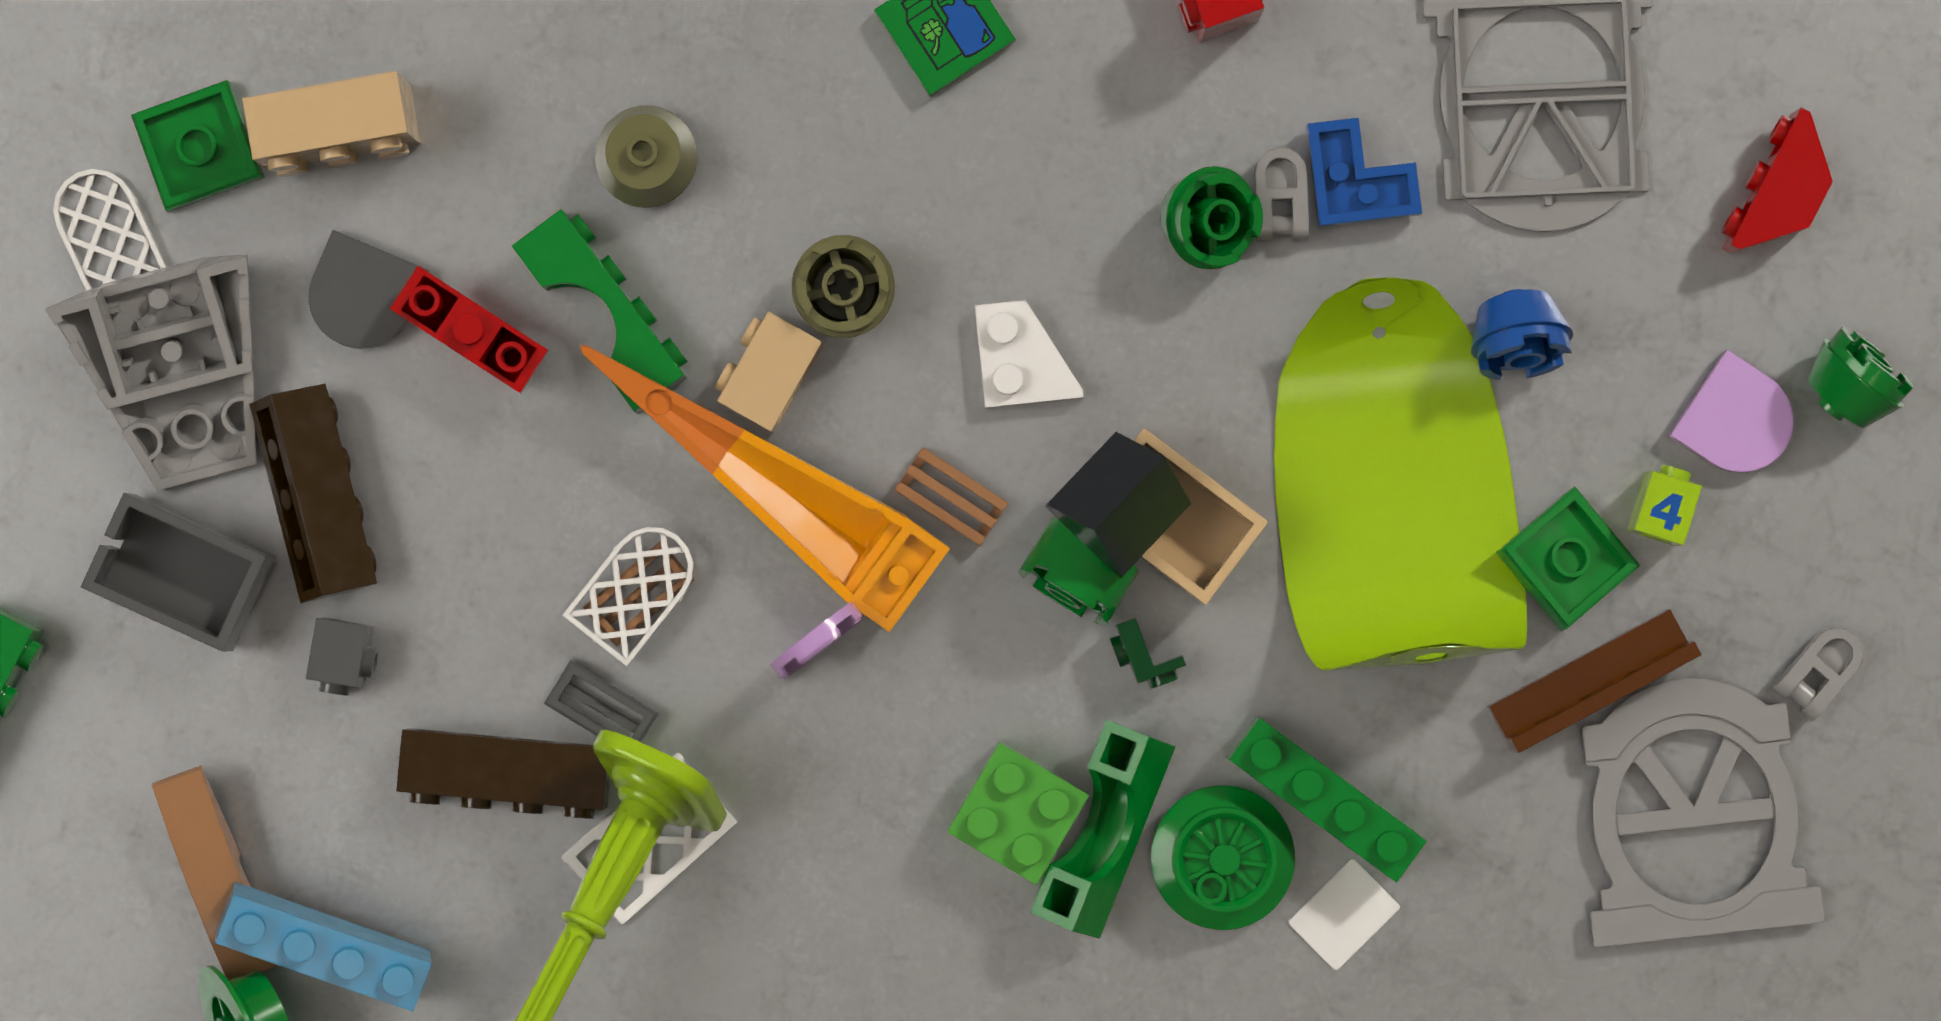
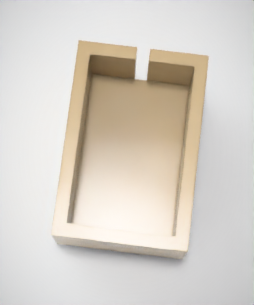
M397 71L242 98L252 160L269 171H277L278 177L307 173V164L327 162L328 168L354 165L359 163L358 155L378 153L379 159L401 157L409 154L408 146L421 144L411 84Z
M1143 428L1134 441L1165 457L1192 504L1143 554L1141 559L1199 603L1206 605L1269 521Z

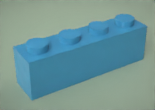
M235 881L216 928V944L412 1012L432 965L429 949Z

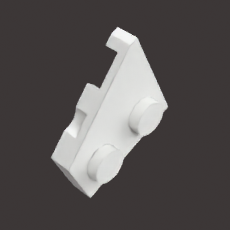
M1026 300L975 305L985 408L1072 400L1084 397L1082 387Z

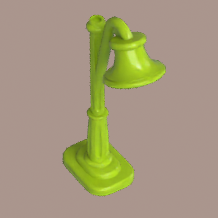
M600 730L593 744L594 753L618 789V797L621 803L597 846L569 911H563L561 914L566 926L515 1021L552 1020L594 939H605V927L643 868L665 824L678 827L691 826L706 832L718 831L727 817V812L711 783L694 768L630 737L614 731Z

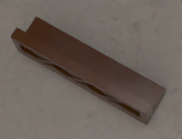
M1667 609L1493 702L1487 708L1509 749L1512 752L1520 753L1702 654L1695 641H1687L1671 609Z

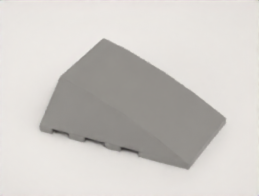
M248 254L204 257L108 282L45 309L54 325H58L70 344L69 349L80 366L83 365L91 378L107 410L110 409L122 429V435L157 491L257 464L256 429L249 406L250 403L255 402Z

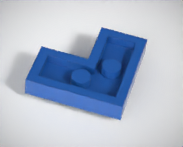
M1359 117L1308 123L1306 125L1318 227L1422 214L1416 162L1365 168Z

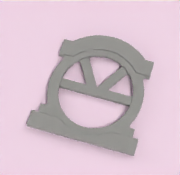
M1422 0L1423 17H1436L1437 36L1447 37L1450 40L1440 82L1442 117L1447 135L1455 151L1454 158L1443 161L1445 200H1465L1474 209L1488 218L1516 229L1551 232L1566 230L1588 223L1611 210L1630 192H1647L1650 190L1648 151L1635 148L1644 113L1645 84L1640 58L1631 39L1630 30L1642 27L1641 8H1652L1654 0ZM1530 8L1558 9L1568 12L1590 25L1608 46L1620 80L1464 87L1468 62L1483 35L1506 16ZM1620 102L1621 106L1617 125L1603 150H1598L1594 146L1567 103ZM1519 105L1495 153L1488 155L1481 148L1470 128L1466 109L1468 107ZM1542 105L1545 106L1581 162L1582 168L1580 171L1552 180L1529 179L1511 172L1510 167Z
M1679 678L1648 686L1621 702L1600 724L1583 725L1581 727L1586 766H1597L1599 769L1592 805L1593 832L1600 859L1612 881L1610 888L1600 890L1602 910L1590 912L1594 947L1822 923L1825 921L1821 887H1808L1806 869L1792 865L1799 827L1798 802L1791 775L1779 753L1781 745L1791 743L1787 704L1766 705L1743 689L1716 680ZM1698 729L1715 732L1722 736L1721 745L1694 806L1651 749L1652 742L1676 731ZM1746 751L1763 772L1771 791L1770 797L1718 803L1740 752ZM1632 763L1639 766L1669 809L1624 814L1616 812L1619 789L1626 771ZM1775 818L1773 839L1769 853L1758 873L1738 892L1716 902L1682 903L1657 893L1633 870L1626 859L1618 837L1620 835Z

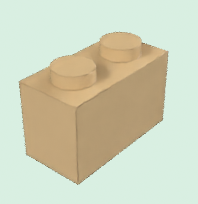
M768 311L763 321L754 317L740 344L747 347L738 365L732 362L727 364L715 385V389L722 392L717 400L720 404L774 434L824 344L817 338Z

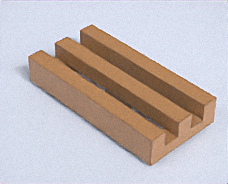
M923 447L895 488L896 492L979 546L982 545L1008 505V502ZM925 462L993 505L994 507L990 514L982 511L921 471ZM916 479L982 522L983 524L978 532L911 489L909 486L913 480Z
M661 541L650 550L662 549ZM669 554L671 573L687 572L680 561L673 554ZM660 556L643 557L645 569ZM638 561L620 575V580L635 578L639 575ZM664 566L652 576L664 575ZM686 578L678 579L672 584L674 598L681 590ZM662 581L648 582L647 592L649 593ZM615 586L606 587L597 595L598 608L616 594ZM640 586L623 600V605L636 604L642 599ZM667 590L654 601L668 600ZM591 601L583 607L584 610L592 609ZM664 606L649 608L650 618ZM643 610L626 624V630L639 629L645 623ZM618 612L608 613L605 617L603 614H599L600 629L604 633L616 632L612 624L618 620ZM621 637L609 638L616 647L621 644Z

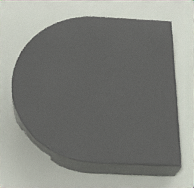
M332 230L309 287V307L315 323L327 337L349 348H372L397 336L408 322L390 310V307L418 265Z

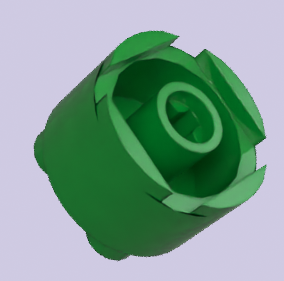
M1051 518L1018 573L1023 579L1031 573L1034 574L1037 579L1033 587L1040 593L1082 617L1086 609L1098 614L1093 623L1106 626L1139 573V570L1133 565L1120 579L1057 518Z

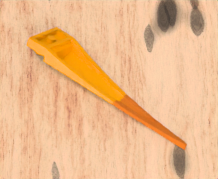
M580 345L581 352L703 465L847 603L852 601L862 614L888 632L892 630L950 550L948 545L912 521L905 514L587 345Z

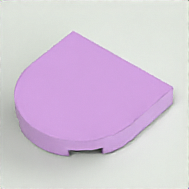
M1725 350L1668 436L1716 468L1728 472H1751L1766 467L1783 453L1793 431V411L1787 395L1774 380L1729 350Z
M851 601L796 642L769 665L780 679H787L861 622L864 615Z

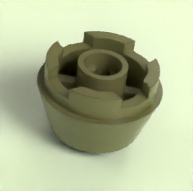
M636 106L620 112L603 128L595 148L596 170L604 187L618 200L635 207H657L671 202L688 187L697 166V147L690 129L677 115L661 107Z
M835 235L813 244L799 259L792 277L793 301L800 316L816 331L835 338L856 337L875 328L887 315L895 293L893 271L885 255L869 241L851 235Z

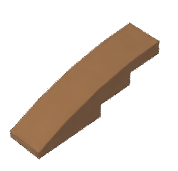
M200 765L152 783L159 809L186 883L225 976L228 979H232L255 969L263 972L277 967L274 963L215 943L216 928L234 881L249 887L251 886L240 864V851L202 766Z

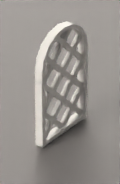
M89 169L77 172L63 182L55 195L53 214L58 234L67 248L86 291L92 289L87 276L103 281L102 284L116 281L112 277L118 260L135 266L132 276L141 274L142 269L149 272L158 270L156 267L145 264L150 247L160 268L167 267L141 212L138 200L124 180L109 171ZM96 175L109 177L114 180L108 196L91 190ZM88 177L84 187L74 184L79 179ZM119 185L126 193L131 204L115 199ZM68 188L82 193L76 211L61 206L62 198ZM88 196L105 201L99 220L82 214ZM112 204L129 210L123 228L106 223ZM61 213L73 217L68 232H66L63 226ZM135 215L145 236L130 231ZM79 220L97 225L91 243L73 238ZM103 228L121 234L114 252L97 246ZM127 237L144 243L138 261L121 255ZM72 244L88 249L82 265ZM94 252L112 258L105 276L88 270Z
M645 527L631 532L613 548L612 553L562 616L588 635L594 643L602 646L624 665L628 666L676 604L682 601L693 579L694 562L689 547L678 535L664 528ZM648 532L660 533L662 549L643 551L641 535ZM667 536L673 538L680 547L668 548ZM635 537L636 552L618 554ZM685 553L688 562L687 572L671 574L669 554ZM663 555L665 574L646 577L643 557ZM637 558L639 577L620 580L618 560ZM612 562L614 580L596 582ZM686 578L681 590L674 598L672 580ZM666 581L668 600L649 602L647 583ZM640 584L642 603L623 605L621 586ZM615 586L617 606L598 608L596 589ZM588 591H590L592 609L573 611ZM668 606L651 627L649 608ZM643 609L645 628L626 630L624 611ZM618 612L620 631L601 633L599 614ZM592 615L594 633L574 617ZM645 634L629 655L627 636ZM621 637L623 656L602 639Z

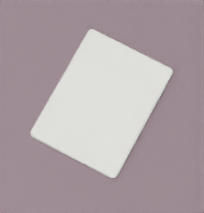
M1351 859L1289 920V925L1334 970H1338L1400 909V905L1355 859Z

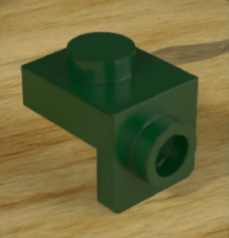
M1136 618L1115 625L1118 635L1109 638L1120 667L1130 665L1136 683L1147 680L1150 689L1179 679L1176 669L1186 666L1182 655L1153 665Z

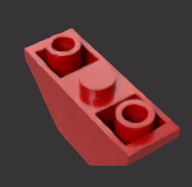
M1801 107L1791 113L1789 118L1782 115L1777 121L1768 139V142L1773 144L1774 148L1767 162L1764 163L1759 160L1746 181L1745 188L1750 190L1751 193L1742 209L1735 206L1722 228L1721 233L1728 236L1722 250L1732 254L1801 232L1811 226L1833 180L1810 111Z
M420 266L416 267L390 307V310L520 394L549 352L548 349Z

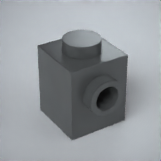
M316 618L306 679L319 681L318 691L349 696L350 687H364L365 678L373 679L378 661V648L371 647L374 626L329 618Z

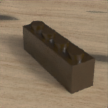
M326 383L270 394L250 403L249 406L300 604L357 591L377 584L375 577L376 558L366 542L362 526L364 518L363 508L360 500L354 495L349 476L351 469L350 457L347 450L341 445L336 425L338 421L337 407L334 400L328 394Z
M413 728L402 729L396 792L410 793L409 802L440 805L441 796L461 797L460 807L491 809L492 800L512 802V812L543 814V805L564 807L563 816L594 819L595 810H605L608 807L610 777L594 753L593 745Z

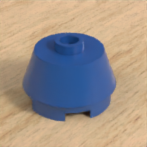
M1533 289L1509 290L1486 300L1479 306L1471 354L1478 360L1480 373L1487 378L1501 380V370L1524 369L1526 378L1536 377L1554 371L1564 365L1562 354L1572 353L1570 341L1573 338V331L1549 293Z

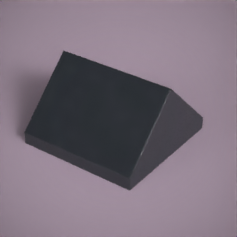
M1115 432L1045 507L1121 579L1192 503L1164 456Z

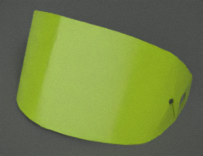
M1393 277L1361 279L1347 289L1333 294L1320 305L1298 335L1279 379L1275 418L1274 468L1279 538L1286 589L1295 626L1305 652L1314 665L1324 671L1433 664L1519 650L1526 645V590L1496 553L1497 550L1519 533L1509 455L1490 378L1480 373L1478 360L1471 354L1473 337L1463 320L1436 287L1425 281ZM1378 292L1389 293L1395 298L1391 305L1379 309L1369 308L1363 303L1367 296ZM1377 327H1382L1386 331L1385 335L1381 338L1373 336V332Z

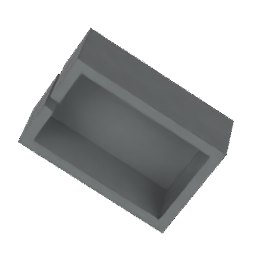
M123 492L104 534L115 540H124L120 549L111 545H99L81 584V588L222 652L234 651L276 557L137 494Z

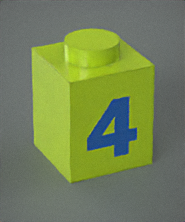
M1661 465L1659 472H1645L1627 531L1673 546L1684 545L1702 486L1689 482L1691 473L1667 465Z

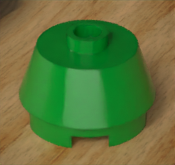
M1210 166L1192 172L1168 190L1160 208V224L1165 237L1185 262L1201 269H1218L1240 261L1242 258L1239 257L1249 247L1253 237L1258 238L1260 236L1263 224V210L1259 197L1253 194L1248 183L1239 174L1228 168Z
M1844 326L1831 339L1824 338L1807 379L1811 387L1821 396L1817 401L1826 412L1839 421L1845 417L1861 428H1865L1904 406L1902 400L1914 386L1910 379L1902 372L1897 377L1893 376L1891 373L1894 369L1884 359L1886 355L1857 332L1853 331L1850 335Z

